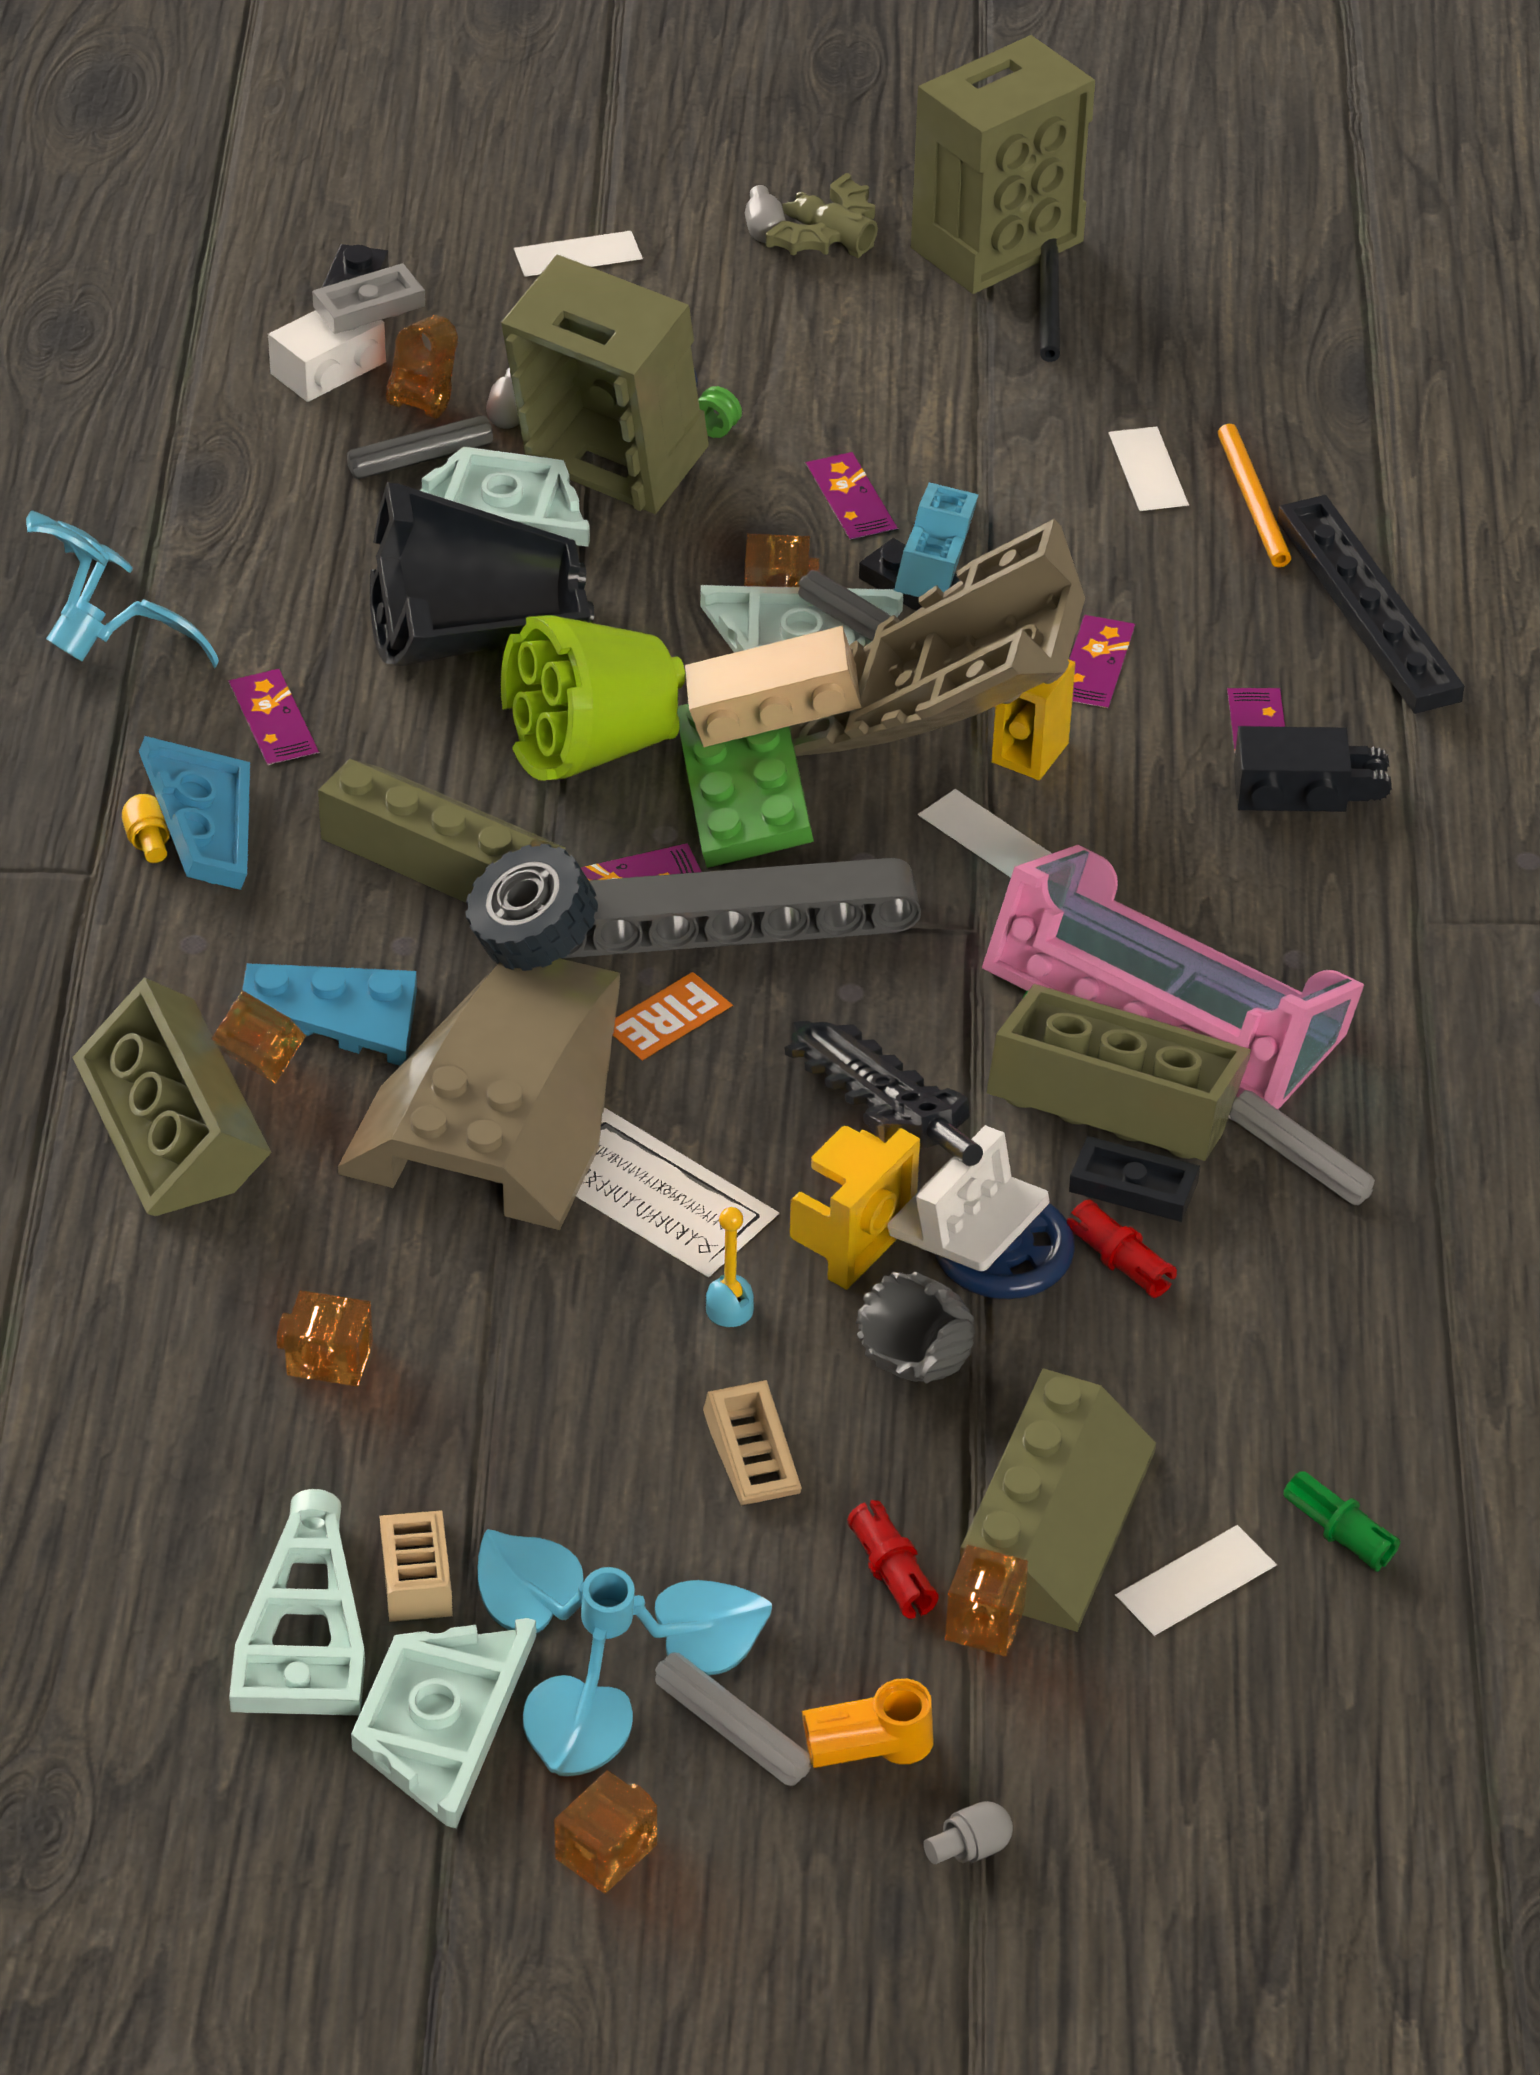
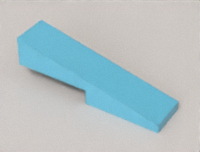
M928 483L918 507L913 530L903 551L894 591L920 597L936 585L943 592L951 587L979 494Z

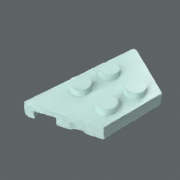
M462 447L448 458L444 466L435 468L422 478V489L420 491L573 539L576 545H589L590 526L587 520H583L580 513L579 498L575 488L570 485L569 473L564 460Z
M701 585L700 606L734 653L843 626L849 645L856 640L863 647L872 642L802 599L798 594L800 587ZM847 588L891 616L895 615L898 617L902 612L903 593L896 592L894 589Z
M529 1618L516 1619L515 1630L477 1634L476 1625L453 1627L445 1632L435 1634L422 1631L395 1635L351 1733L352 1750L446 1826L457 1828L535 1641L536 1620Z

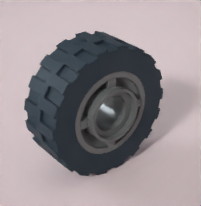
M541 844L534 847L527 845L521 847L520 850L510 851L502 855L503 858L495 863L492 862L485 868L484 874L474 882L471 894H468L466 901L468 910L465 913L466 919L470 923V928L491 959L497 964L499 962L502 963L505 968L511 970L521 968L522 971H527L539 966L543 968L551 965L553 961L559 958L563 959L571 953L570 950L583 942L586 938L585 934L593 927L595 922L594 914L598 912V902L594 898L597 895L593 886L572 855L569 856L563 848H552L550 844Z

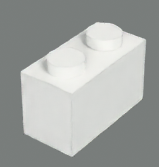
M315 310L268 334L271 375L307 402L386 362L385 327L382 320L359 326L354 330L334 334Z

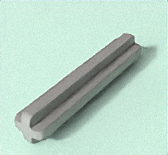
M1245 1090L1239 1097H1235L1230 1117L1236 1123L1350 1204L1360 1205L1371 1196L1375 1182L1372 1175L1254 1092Z
M673 1652L665 1660L659 1662L655 1669L657 1685L781 1782L788 1786H794L801 1778L808 1774L811 1768L809 1765L811 1757L808 1752L683 1655Z

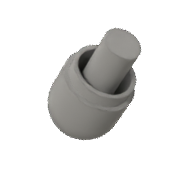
M757 185L750 190L751 199L746 205L745 219L751 236L758 242L766 243V233L781 221L786 220L780 201L775 196L769 194L766 186Z
M507 368L505 377L498 379L491 387L486 405L489 420L495 426L503 429L514 428L520 424L510 368Z
M989 1801L976 1803L953 1813L949 1819L945 1820L943 1825L944 1832L924 1840V1850L932 1864H938L952 1857H955L961 1863L968 1861L974 1863L1006 1847L1013 1832L1011 1817L999 1804Z

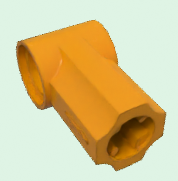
M908 1678L894 1679L886 1682L877 1690L873 1698L802 1711L807 1749L811 1757V1765L814 1768L881 1755L888 1761L896 1764H912L925 1758L933 1747L931 1695L928 1689L920 1682Z

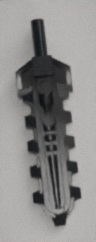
M793 1022L792 1044L784 1047L785 1055L791 1058L805 1057L808 1059V1061L804 1062L805 1071L812 1074L825 1072L829 1075L825 1078V1086L831 1089L846 1088L849 1091L845 1093L846 1102L852 1105L867 1104L870 1108L866 1109V1113H863L864 1123L884 1143L902 1128L920 1138V1147L923 1149L939 1144L966 1166H974L980 1162L983 1156L982 1147L957 1129L969 1118V1102L966 1096L950 1088L940 1090L937 1086H924V1078L916 1070L903 1071V1063L895 1055H883L882 1047L874 1039L862 1040V1032L854 1024L835 1025L828 1022Z

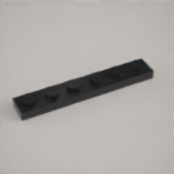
M1327 495L1280 505L1278 523L1412 712L1417 714L1462 702L1464 684Z

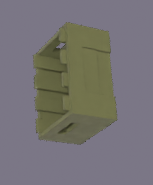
M1029 35L919 85L911 248L969 292L975 294L1039 263L1041 246L1049 239H1057L1059 253L1083 242L1086 201L1083 200L1088 125L1093 119L1095 79L1041 41ZM1009 67L1013 71V73L977 89L972 85Z
M556 254L501 322L525 455L564 460L569 473V480L631 504L636 510L641 511L643 509L657 514L709 446L705 414L699 408L691 351L694 336L690 307L688 304ZM586 451L592 452L626 466L629 476L627 478L580 459Z

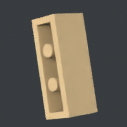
M843 626L685 665L689 710L703 747L861 708L856 663Z

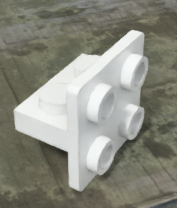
M986 1125L972 1138L983 1149V1156L980 1162L974 1166H966L956 1157L950 1158L888 1222V1230L891 1237L975 1270L985 1271L1049 1204L1047 1190L1011 1176L1005 1133Z

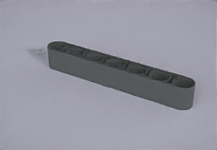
M897 858L591 880L589 882L597 895L594 898L598 902V912L594 914L595 922L592 929H589L585 934L586 938L583 942L570 950L571 953L564 958L897 933L913 927L919 921L921 908L912 867L907 862Z

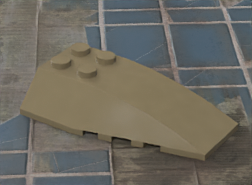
M1052 519L972 560L957 571V577L960 581L944 592L936 585L919 597V604L922 606L920 609L902 621L895 615L889 617L877 626L873 641L863 647L857 640L849 646L856 663L861 708L791 725L790 730L796 756L840 752L889 743L937 730L980 714L1001 703L1009 704L1016 700L1023 692L1042 683H1052L1060 678L1069 665L1068 659L1075 634L1079 628V619L1085 601V596L1061 525L1055 519Z
M561 958L553 961L549 966L543 968L541 966L534 967L532 970L522 971L521 968L511 970L505 968L499 962L380 1086L338 1165V1174L394 1188L408 1160L502 1183L504 1216L560 1230L599 1149L602 1113H604L607 1074L611 1059L612 1035L614 1033L620 989V973Z

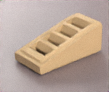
M767 1380L708 1392L703 1408L704 1415L740 1505L800 1494L801 1484ZM754 1416L756 1420L754 1423L734 1427L731 1424V1420ZM760 1434L764 1440L739 1446L737 1439ZM769 1453L772 1459L747 1465L743 1461L745 1457ZM776 1471L780 1480L751 1485L749 1480L751 1476Z
M442 1510L379 1516L389 1622L453 1616L451 1581ZM427 1531H431V1532H428V1533L394 1535V1534H404V1533H415V1532H427ZM423 1545L433 1546L431 1548L396 1550V1548ZM434 1561V1563H423V1564H412V1565H400V1566L397 1565V1564H401V1563H413V1562ZM436 1576V1578L399 1581V1579Z

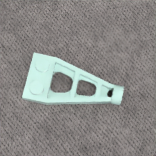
M308 1489L297 1493L291 1500L289 1519L235 1644L229 1695L231 1712L360 1715L365 1671L364 1644L339 1533L341 1502L334 1494L328 1491ZM293 1563L326 1564L328 1568V1589L286 1588ZM285 1614L324 1615L328 1621L331 1634V1642L328 1647L273 1645L272 1639L281 1618Z

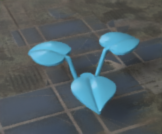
M30 511L26 518L27 532H42L54 535L64 542L65 552L75 553L80 561L68 601L46 640L83 662L97 638L107 642L113 631L131 617L141 615L159 620L199 643L213 667L217 666L219 660L213 647L192 623L175 612L143 599L142 602H134L109 623L103 625L101 621L106 613L90 604L89 601L108 561L120 565L129 573H131L133 567L117 552L103 544H99L95 538L85 531L59 520L56 522L38 512ZM94 559L97 561L81 594L91 561Z
M488 1529L484 1533L480 1545L477 1566L478 1585L483 1604L494 1621L508 1630H515L516 1619L536 1620V1633H538L549 1624L553 1615L561 1620H567L582 1606L581 1619L583 1625L593 1634L586 1682L583 1683L581 1680L567 1675L551 1677L531 1691L524 1705L523 1728L527 1740L549 1771L560 1776L582 1775L602 1767L621 1751L630 1736L633 1711L629 1697L620 1689L597 1687L606 1639L620 1636L626 1632L632 1623L633 1615L639 1618L653 1637H667V1656L673 1652L680 1653L707 1675H716L734 1668L747 1656L772 1611V1603L746 1589L719 1582L693 1580L674 1584L658 1595L655 1601V1616L659 1622L658 1624L645 1608L644 1597L640 1595L634 1596L635 1588L632 1579L620 1569L613 1567L599 1568L590 1573L583 1582L582 1566L577 1557L570 1550L553 1541L536 1537L513 1536Z

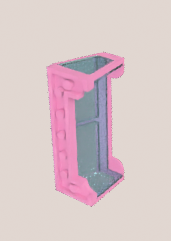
M1075 845L1014 867L982 969L1026 991L1033 984L1041 985L1251 1049L1250 1058L1236 1096L1239 1097L1245 1090L1252 1091L1276 1109H1279L1347 1035L1364 987L1363 983L1338 971L1323 970L1311 976L1306 982L1303 992H1300L1115 901L1118 880L1113 866L1104 857L1080 845Z

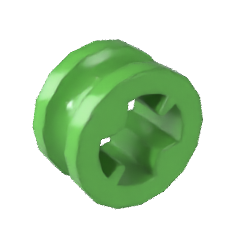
M711 386L698 399L699 408L705 414L707 436L712 438H721L727 435L732 426L736 425L742 416V408L738 399L725 388Z

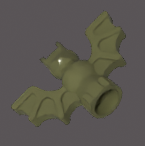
M845 173L830 184V200L833 201L832 203L825 204L818 196L798 192L795 201L783 203L782 207L786 215L803 224L781 221L766 233V246L785 248L790 251V255H796L797 252L807 249L819 250L823 254H828L829 246L832 243L841 242L848 249L850 255L856 258L861 257L862 254L874 247L878 231L876 221L872 220L875 218V205L867 201L869 199V186L858 185L851 179L849 173Z

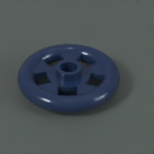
M1049 1203L985 1271L975 1270L935 1254V1258L945 1274L962 1288L985 1297L1017 1299L1038 1294L1057 1283L1070 1267L1075 1252L1073 1232L1067 1224L1066 1218L1057 1208ZM1047 1232L1051 1245L1033 1246L1034 1239L1032 1233ZM1026 1260L1034 1268L1029 1272L1013 1275L1009 1269Z

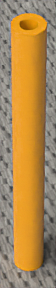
M1225 424L1218 430V437L1274 567H1284L1291 561L1288 547L1237 427L1233 424Z

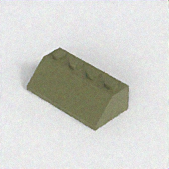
M349 759L318 790L321 839L465 903L468 894H471L474 888L473 884L476 879L484 874L485 868L492 862L495 863L503 858L502 855L510 851L515 852L527 845L534 847L541 844H550L552 848L557 849L560 847L566 850L564 846L384 768Z
M144 977L72 1057L146 1213L150 1215H162L235 1193L272 1153L195 1000L191 997Z
M1033 984L996 1034L986 1093L1003 1098L1009 1104L1016 1107H1032L1058 1115L1062 1120L1071 1124H1087L1113 1132L1117 1137L1126 1141H1142L1168 1149L1173 1155L1181 1158H1197L1206 1161L1224 1132L1250 1058L1251 1049Z
M1042 1369L961 1546L958 1596L1078 1632L1156 1449V1442L1102 1385Z

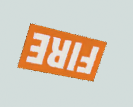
M691 972L616 1017L612 1036L643 1061L729 1009L733 1004L694 972Z

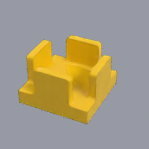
M843 1126L811 1157V1168L843 1186L830 1198V1207L802 1192H798L791 1199L790 1237L827 1259L828 1280L847 1290L897 1240L889 1235L888 1222L917 1194L920 1138L900 1128L884 1143L879 1137L866 1130L858 1132L848 1126Z

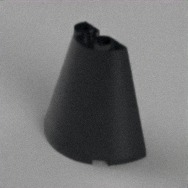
M387 482L378 513L373 541L375 544H380L376 555L377 569L370 570L372 631L378 653L386 664L406 666L506 646L510 634H520L526 625V617L554 615L593 623L594 605L592 601H587L586 591L584 590L586 566L584 563L579 562L575 540L398 483Z

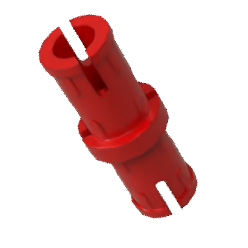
M1090 1199L1084 1200L1073 1209L1071 1213L1082 1222L1078 1223L1075 1219L1068 1218L1067 1224L1073 1234H1076L1101 1254L1100 1260L1108 1269L1114 1271L1116 1267L1143 1288L1152 1298L1161 1296L1171 1287L1172 1283L1164 1279L1162 1275L1165 1274L1170 1279H1175L1177 1276L1176 1267L1166 1262L1142 1242L1143 1237L1141 1233L1132 1226H1129V1228L1121 1226Z
M870 1500V1507L875 1514L874 1517L868 1510L866 1503H861L849 1514L847 1522L869 1556L870 1563H868V1568L877 1580L885 1582L899 1605L903 1616L910 1619L916 1617V1612L911 1605L912 1602L921 1616L927 1614L936 1606L939 1595L917 1563L915 1556L918 1555L915 1546L908 1538L901 1537L889 1518L886 1508L880 1501Z

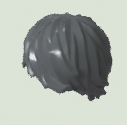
M892 1272L890 1276L883 1277L882 1283L875 1284L872 1292L865 1293L863 1298L865 1304L858 1310L856 1324L859 1325L858 1329L860 1332L857 1333V1336L866 1348L865 1356L874 1360L877 1368L886 1370L900 1378L915 1382L924 1381L927 1384L933 1380L944 1379L946 1376L959 1371L965 1360L970 1356L971 1347L974 1344V1316L965 1306L961 1297L954 1293L952 1289L936 1280L919 1274V1272H913L912 1274Z

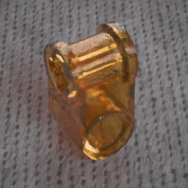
M432 315L404 327L398 333L395 341L392 372L386 392L387 402L390 405L401 407L403 404L422 409L425 410V414L428 417L438 419L446 410L452 391L451 377L456 347L458 345V334L455 326L443 316ZM422 333L425 334L431 343V351H429L425 347L422 340Z

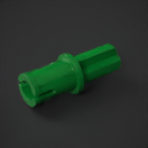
M1299 1471L1285 1487L1284 1497L1325 1528L1323 1532L1324 1539L1328 1542L1336 1540L1357 1555L1359 1559L1370 1566L1375 1572L1380 1571L1381 1567H1385L1397 1552L1401 1542L1400 1539L1359 1509L1360 1504L1356 1499L1342 1500L1306 1471Z

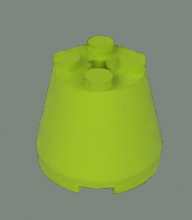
M554 615L526 617V625L520 634H510L501 671L502 709L513 710L514 723L520 740L515 742L513 746V751L518 761L533 778L538 780L563 779L659 743L665 739L676 738L679 732V717L677 714L678 689H681L685 682V669L682 660L677 656L671 657L664 643L658 637L651 634Z

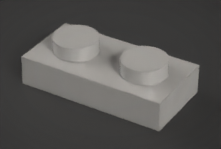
M403 263L312 291L313 307L334 334L354 330L359 326L399 316L405 312L425 306V290Z

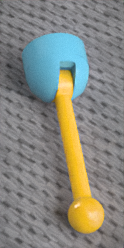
M728 1207L719 1216V1223L725 1229L724 1275L709 1285L706 1293V1314L717 1325L736 1327L746 1323L752 1317L754 1312V1294L748 1281L736 1275L737 1230L743 1224V1215L739 1209Z

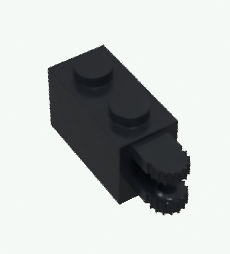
M1238 726L1234 759L1237 809L1346 812L1348 801H1369L1370 799L1381 801L1382 798H1387L1390 790H1392L1391 776H1388V773H1384L1390 767L1388 753L1386 754L1385 750H1381L1380 747L1375 748V746L1372 748L1368 746H1349L1347 728Z

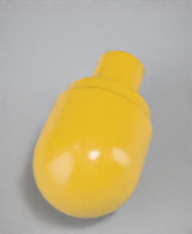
M138 794L131 797L125 803L122 810V822L127 838L136 849L144 852L148 862H161L167 856L165 843L169 839L170 832L158 800L149 794Z

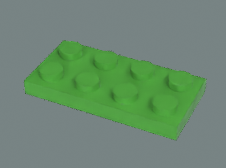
M689 704L678 706L677 714L679 717L680 737L706 867H714L814 842L790 726L703 747L689 710Z

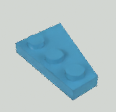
M145 736L139 749V754L186 876L211 884L241 890L247 876L250 762Z
M247 963L240 1000L241 1019L303 1038L313 1033L339 1040V1048L358 1054L363 1047L387 1054V1062L401 1066L408 1058L417 993V971Z

